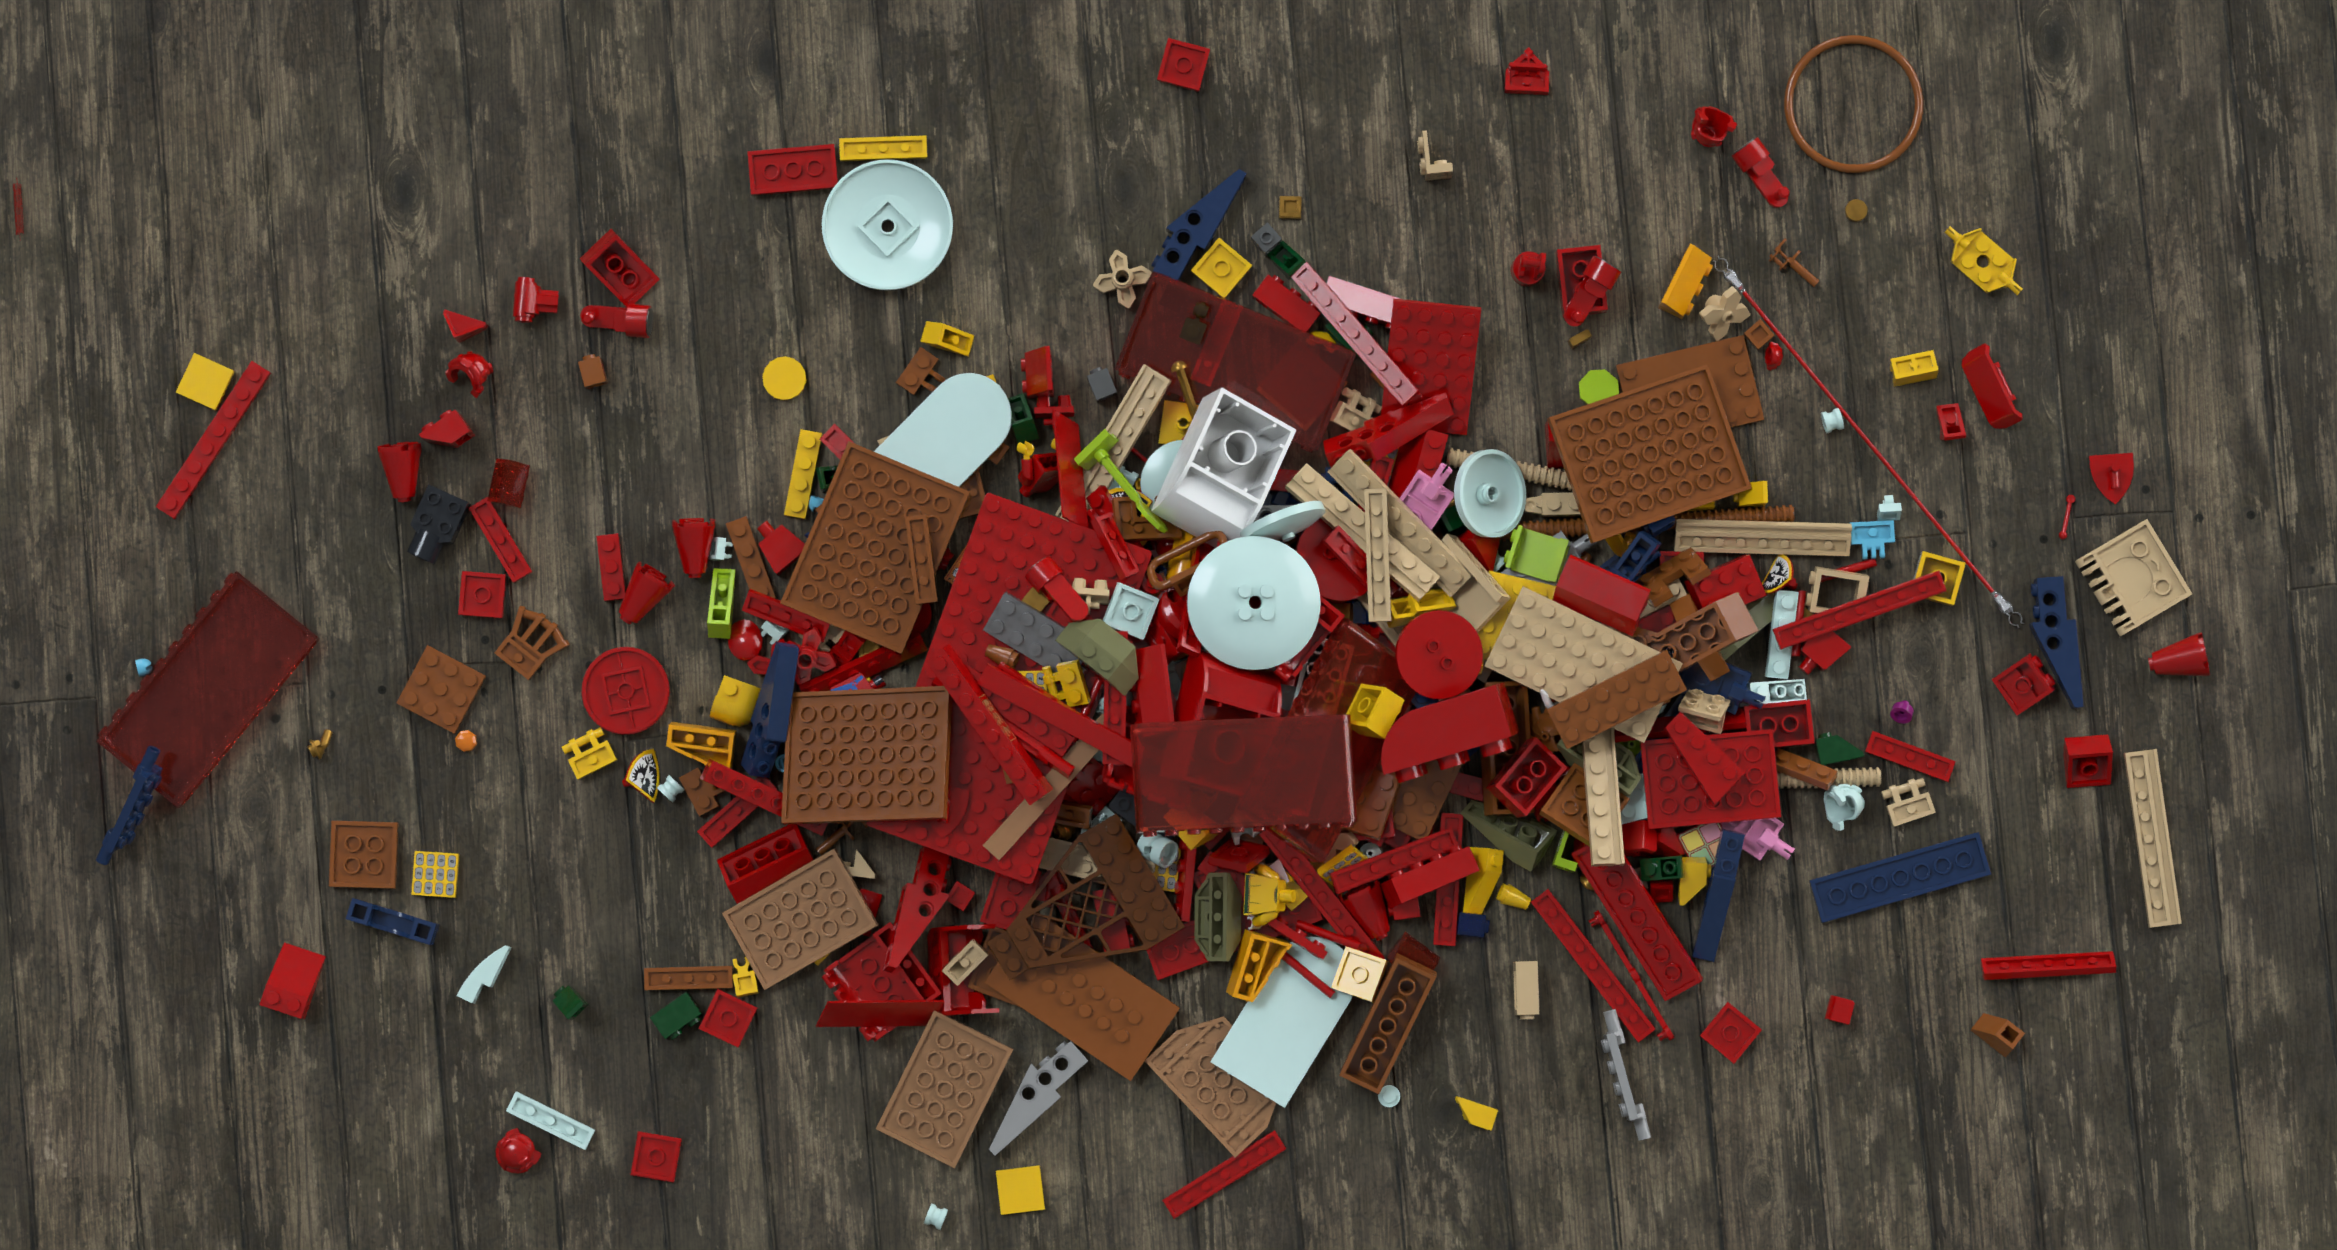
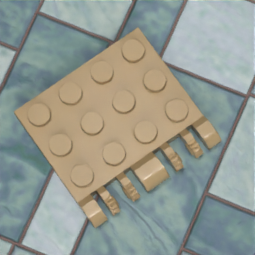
M2148 519L2075 561L2079 569L2093 560L2096 564L2081 572L2083 576L2091 574L2097 568L2103 574L2089 583L2090 588L2104 580L2107 581V585L2093 592L2101 605L2115 597L2118 599V602L2104 609L2106 614L2115 611L2119 606H2122L2125 614L2117 616L2111 621L2113 626L2126 618L2130 619L2127 623L2116 628L2119 636L2126 634L2192 595V592Z

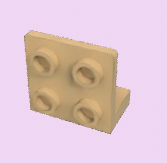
M1427 130L1422 131L1421 137H1418L1417 141L1418 154L1423 155L1419 162L1420 174L1425 175V181L1451 178L1453 173L1452 163H1447V160L1434 161V164L1430 165Z

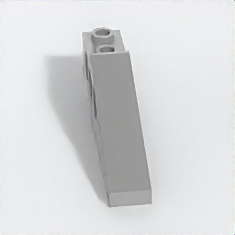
M1066 1041L1061 1043L1055 1049L1058 1052L1052 1058L1047 1056L1039 1063L1041 1067L1039 1070L1033 1064L1030 1065L989 1148L994 1156L1059 1100L1061 1096L1056 1090L1088 1062V1059L1072 1041L1068 1044ZM1061 1057L1068 1061V1067L1062 1071L1057 1069L1055 1064L1056 1060ZM1043 1072L1051 1075L1052 1080L1048 1085H1042L1039 1081V1076ZM1026 1087H1031L1035 1091V1096L1031 1100L1023 1097L1022 1092Z

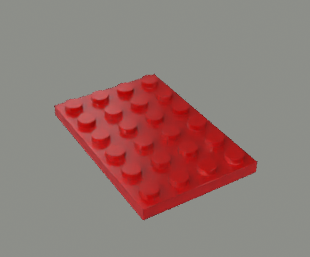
M1393 299L1387 354L1420 392L1405 406H1402L1384 385L1381 415L1446 393L1454 415L1435 425L1430 430L1467 435L1481 307Z
M1773 729L1706 735L1745 772L1715 805L1711 804L1670 738L1646 740L1644 743L1640 741L1648 829L1781 817Z

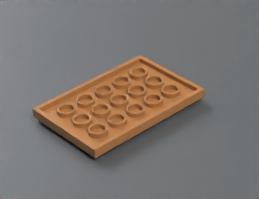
M836 848L722 913L764 990L878 926L875 917Z
M934 1010L876 1129L955 1168L1014 1049Z

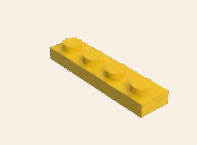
M926 135L839 138L840 161L927 158Z
M800 429L784 516L806 520L822 433Z

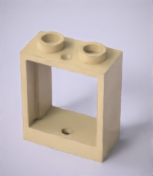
M1815 566L1814 571L1810 572L1809 584H1812L1811 593L1806 594L1805 606H1808V610L1814 613L1831 609L1816 606L1822 575L1857 580L1854 600L1866 596L1869 576L1867 574Z
M1538 961L1513 962L1515 1015H1520V1020L1534 1019V1015L1539 1014Z

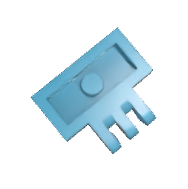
M1894 520L1849 523L1852 524L1851 545H1861L1862 559H1867V550L1871 552V559H1876V550H1879L1880 559L1885 558L1884 543H1895Z

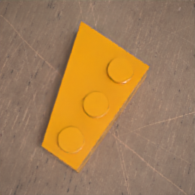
M671 722L668 727L666 746L704 765L711 759L732 769L737 730Z
M1245 929L1226 993L1232 997L1253 1002L1269 980L1268 977L1275 967H1278L1281 958L1291 948L1292 944L1283 939Z

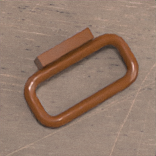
M1222 531L1206 532L1154 558L1147 567V576L1151 586L1157 590H1166L1174 586L1180 597L1188 594L1192 576L1200 563L1162 582L1157 578L1156 568L1212 539H1218L1220 545L1228 542L1226 535Z

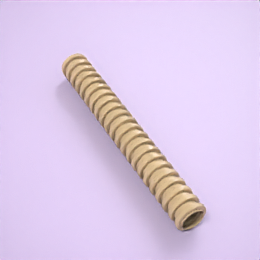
M1451 447L1448 451L1447 467H1450V465H1453L1454 468H1457V466L1461 467L1462 463L1474 452L1467 453V450L1461 452L1460 449L1456 451ZM1521 461L1516 462L1524 480H1528V483L1534 481V484L1540 482L1541 485L1548 484L1549 487L1554 485L1555 488L1560 486L1561 489L1568 488L1571 491L1565 470L1563 472L1559 468L1554 470V467L1548 469L1547 466L1543 468L1539 464L1534 466V463L1527 465V462H1524V464Z
M1869 767L1868 770L1866 768H1862V770H1859V768H1855V770H1852V768H1848V770H1845V768H1841V770H1838V768L1834 769L1838 771V774L1832 785L1848 784L1857 787L1859 785H1862V787H1866V785H1869V787H1873V785L1880 787L1881 770L1879 767H1876L1875 770L1872 767ZM1777 772L1778 787L1780 789L1784 787L1790 789L1792 786L1794 789H1797V786H1800V788H1804V786L1811 788V786H1814Z

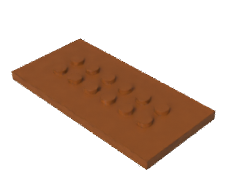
M1032 916L1027 918L1029 925L1031 924ZM1035 916L1032 928L1045 931L1048 919ZM1050 920L1048 932L1060 935L1062 927ZM1064 929L1063 936L1075 939L1074 935ZM1034 932L1040 944H1042L1044 934ZM1046 935L1044 947L1056 950L1059 938ZM1062 939L1059 950L1072 943V941ZM1082 942L1062 954L1061 957L1069 958L1099 952ZM1045 951L1048 957L1054 954L1052 952ZM1106 957L1028 969L1010 981L998 962L984 982L1129 1081L1133 1079L1180 1009L1179 1006Z

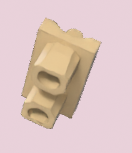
M1074 578L1072 587L1087 604L1088 615H1090V609H1099L1100 604L1109 605L1110 590L1107 588L1106 580H1095L1093 589L1086 588L1085 579Z

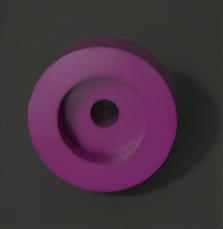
M1903 700L1892 706L1890 715L1894 721L1905 724L1912 720L1914 709L1909 705L1908 701Z

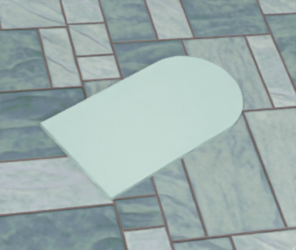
M975 373L955 375L940 384L874 452L960 487L1006 439L1012 421L1009 399L1001 386L986 376Z
M1306 937L1311 942L1317 940L1326 946L1324 950L1328 953L1322 961L1297 944L1290 942L1292 946L1286 952L1331 988L1344 950L1336 942L1325 938ZM1281 959L1280 964L1272 971L1268 977L1269 980L1255 1000L1246 1003L1210 1062L1227 1072L1228 1075H1232L1263 1094L1266 1098L1285 1108L1353 996L1334 990V995L1331 998L1327 997Z

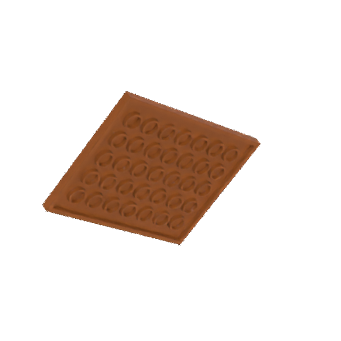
M1708 364L1547 418L1591 544L1752 488Z
M848 441L780 603L903 654L923 604L916 605L905 517L927 514L934 573L936 575L970 495V491Z
M944 686L793 692L785 742L781 823L814 824L947 819L952 697Z

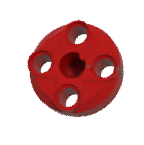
M1173 586L1162 590L1159 594L1156 614L1166 632L1178 639L1185 595L1180 597Z

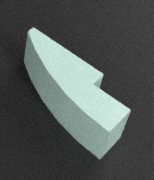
M505 945L484 959L463 983L457 996L475 1004L484 985L493 987L511 947Z

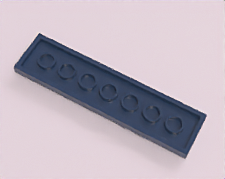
M1979 832L1809 880L1820 921L1823 923L1991 875Z

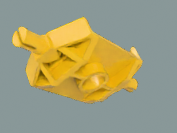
M1950 226L1944 232L1954 241L1950 262L1983 291L1990 293L1997 289L2008 287L2018 295L2023 290L2013 281L2017 259H2013L1981 231V228L1962 235ZM1979 256H1984L1988 259L1987 267L1982 268L1978 266L1977 258Z

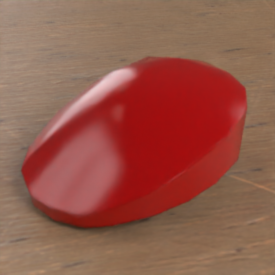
M739 620L731 627L728 646L735 657L741 660H750L757 656L762 649L763 638L761 631L750 620Z

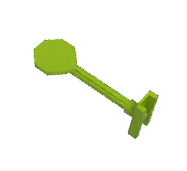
M1605 369L1590 370L1579 382V396L1586 404L1619 394L1618 380Z
M1104 429L1074 460L1087 471L1097 462L1103 465L1130 499L1136 503V507L1155 528L1165 533L1167 527L1159 516L1151 512V509L1142 501L1139 493L1111 461L1110 455L1107 452L1119 440L1114 434H1110Z

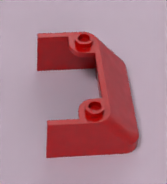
M995 924L960 925L930 929L927 938L929 976L942 993L934 1000H944L939 1011L943 1015L999 1013V1008L986 1009L984 995L981 992H974L973 989L968 988L973 971L958 986L942 972V969L972 939L980 945L983 940L982 930L995 929Z

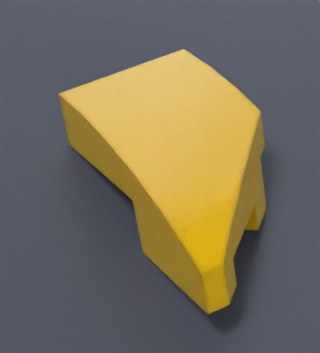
M1458 1096L1455 1097L1456 1103L1459 1104L1462 1110L1464 1120H1467L1469 1124L1492 1131L1498 1112L1497 1109Z

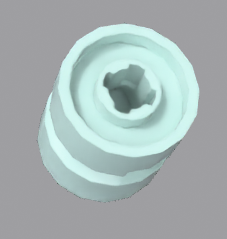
M1152 830L1144 832L1138 840L1137 848L1143 858L1152 861L1162 868L1171 866L1178 855V845L1176 842Z

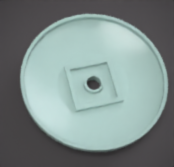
M898 160L872 161L848 172L830 192L822 215L823 240L834 264L854 282L877 290L903 289L928 277L944 259L953 233L951 207L940 185L921 168ZM885 221L894 223V229L891 232H884L882 230V224Z
M1261 536L1236 538L1212 550L1196 568L1187 594L1189 621L1201 645L1221 662L1246 670L1272 668L1293 658L1305 647L1312 637L1320 614L1319 587L1307 562L1288 545ZM1252 596H1257L1261 600V606L1258 609H1253L1249 605V599Z

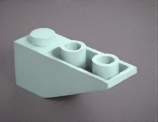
M1805 679L1754 682L1747 685L1748 690L1766 696L1765 701L1762 702L1764 704L1807 700ZM1742 702L1740 703L1739 707L1747 706L1750 704Z

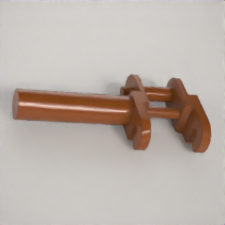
M1784 238L1775 248V254L1769 256L1771 257L1769 262L1773 260L1778 264L1780 271L1782 268L1785 270L1787 268L1785 265L1788 263L1793 270L1815 287L1819 280L1795 260L1801 251L1798 250L1793 257H1788L1781 251L1780 247L1787 240ZM1778 253L1786 259L1784 264L1775 257Z
M849 822L847 825L841 823L843 826L838 828L816 850L823 855L845 834L854 840L855 838L848 831V827L854 822ZM862 822L863 825L867 828L868 825L866 824V822Z

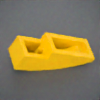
M1443 589L1429 590L1419 602L1409 594L1407 598L1391 600V622H1387L1389 628L1404 626L1422 613L1436 610L1450 611L1455 609L1456 604L1453 596L1450 597Z

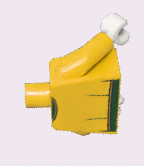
M1262 862L1258 863L1253 871L1245 873L1244 915H1247V920L1252 922L1251 927H1248V929H1260L1263 925L1277 918L1279 912L1285 911V902L1294 903L1296 900V891L1294 889H1286V881L1281 880L1277 872Z

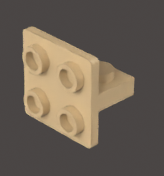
M1689 689L1682 699L1678 711H1681L1699 729L1721 734L1726 711L1731 700L1725 699L1721 695H1710L1698 689Z

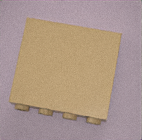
M1446 534L1442 541L1473 575L1453 595L1456 607L1450 610V612L1465 618L1478 633L1511 597L1457 536ZM1435 583V585L1430 590L1442 588L1437 583ZM1401 596L1398 599L1407 598L1408 596Z

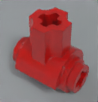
M518 277L515 282L513 317H515V322L532 323V319L535 316H539V313L557 314L559 291L541 290V286L535 283V278Z

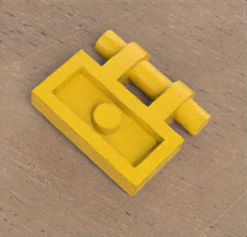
M1079 660L1058 663L1056 666L1058 672L1052 673L1051 666L1042 668L1044 674L1042 677L1043 682L1047 684L1051 695L1060 701L1066 699L1069 707L1089 704L1091 699ZM1056 681L1061 682L1062 691L1057 690Z
M601 727L595 730L591 729L586 732V735L576 740L573 738L568 741V744L562 746L565 754L571 751L575 754L574 757L568 759V762L577 780L617 761L608 740L600 744L597 738L605 735ZM591 742L593 747L581 752L580 747Z

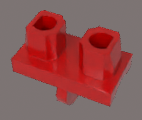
M1070 395L1058 396V406L1050 407L1049 396H1038L1037 407H1034L1035 418H1052L1044 419V425H1053V409L1066 417H1074V406H1072Z

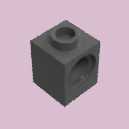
M1267 222L1251 236V241L1266 256L1282 242V238Z
M1098 367L1090 371L1091 375H1088L1087 379L1097 403L1117 395L1107 368L1102 369V367Z

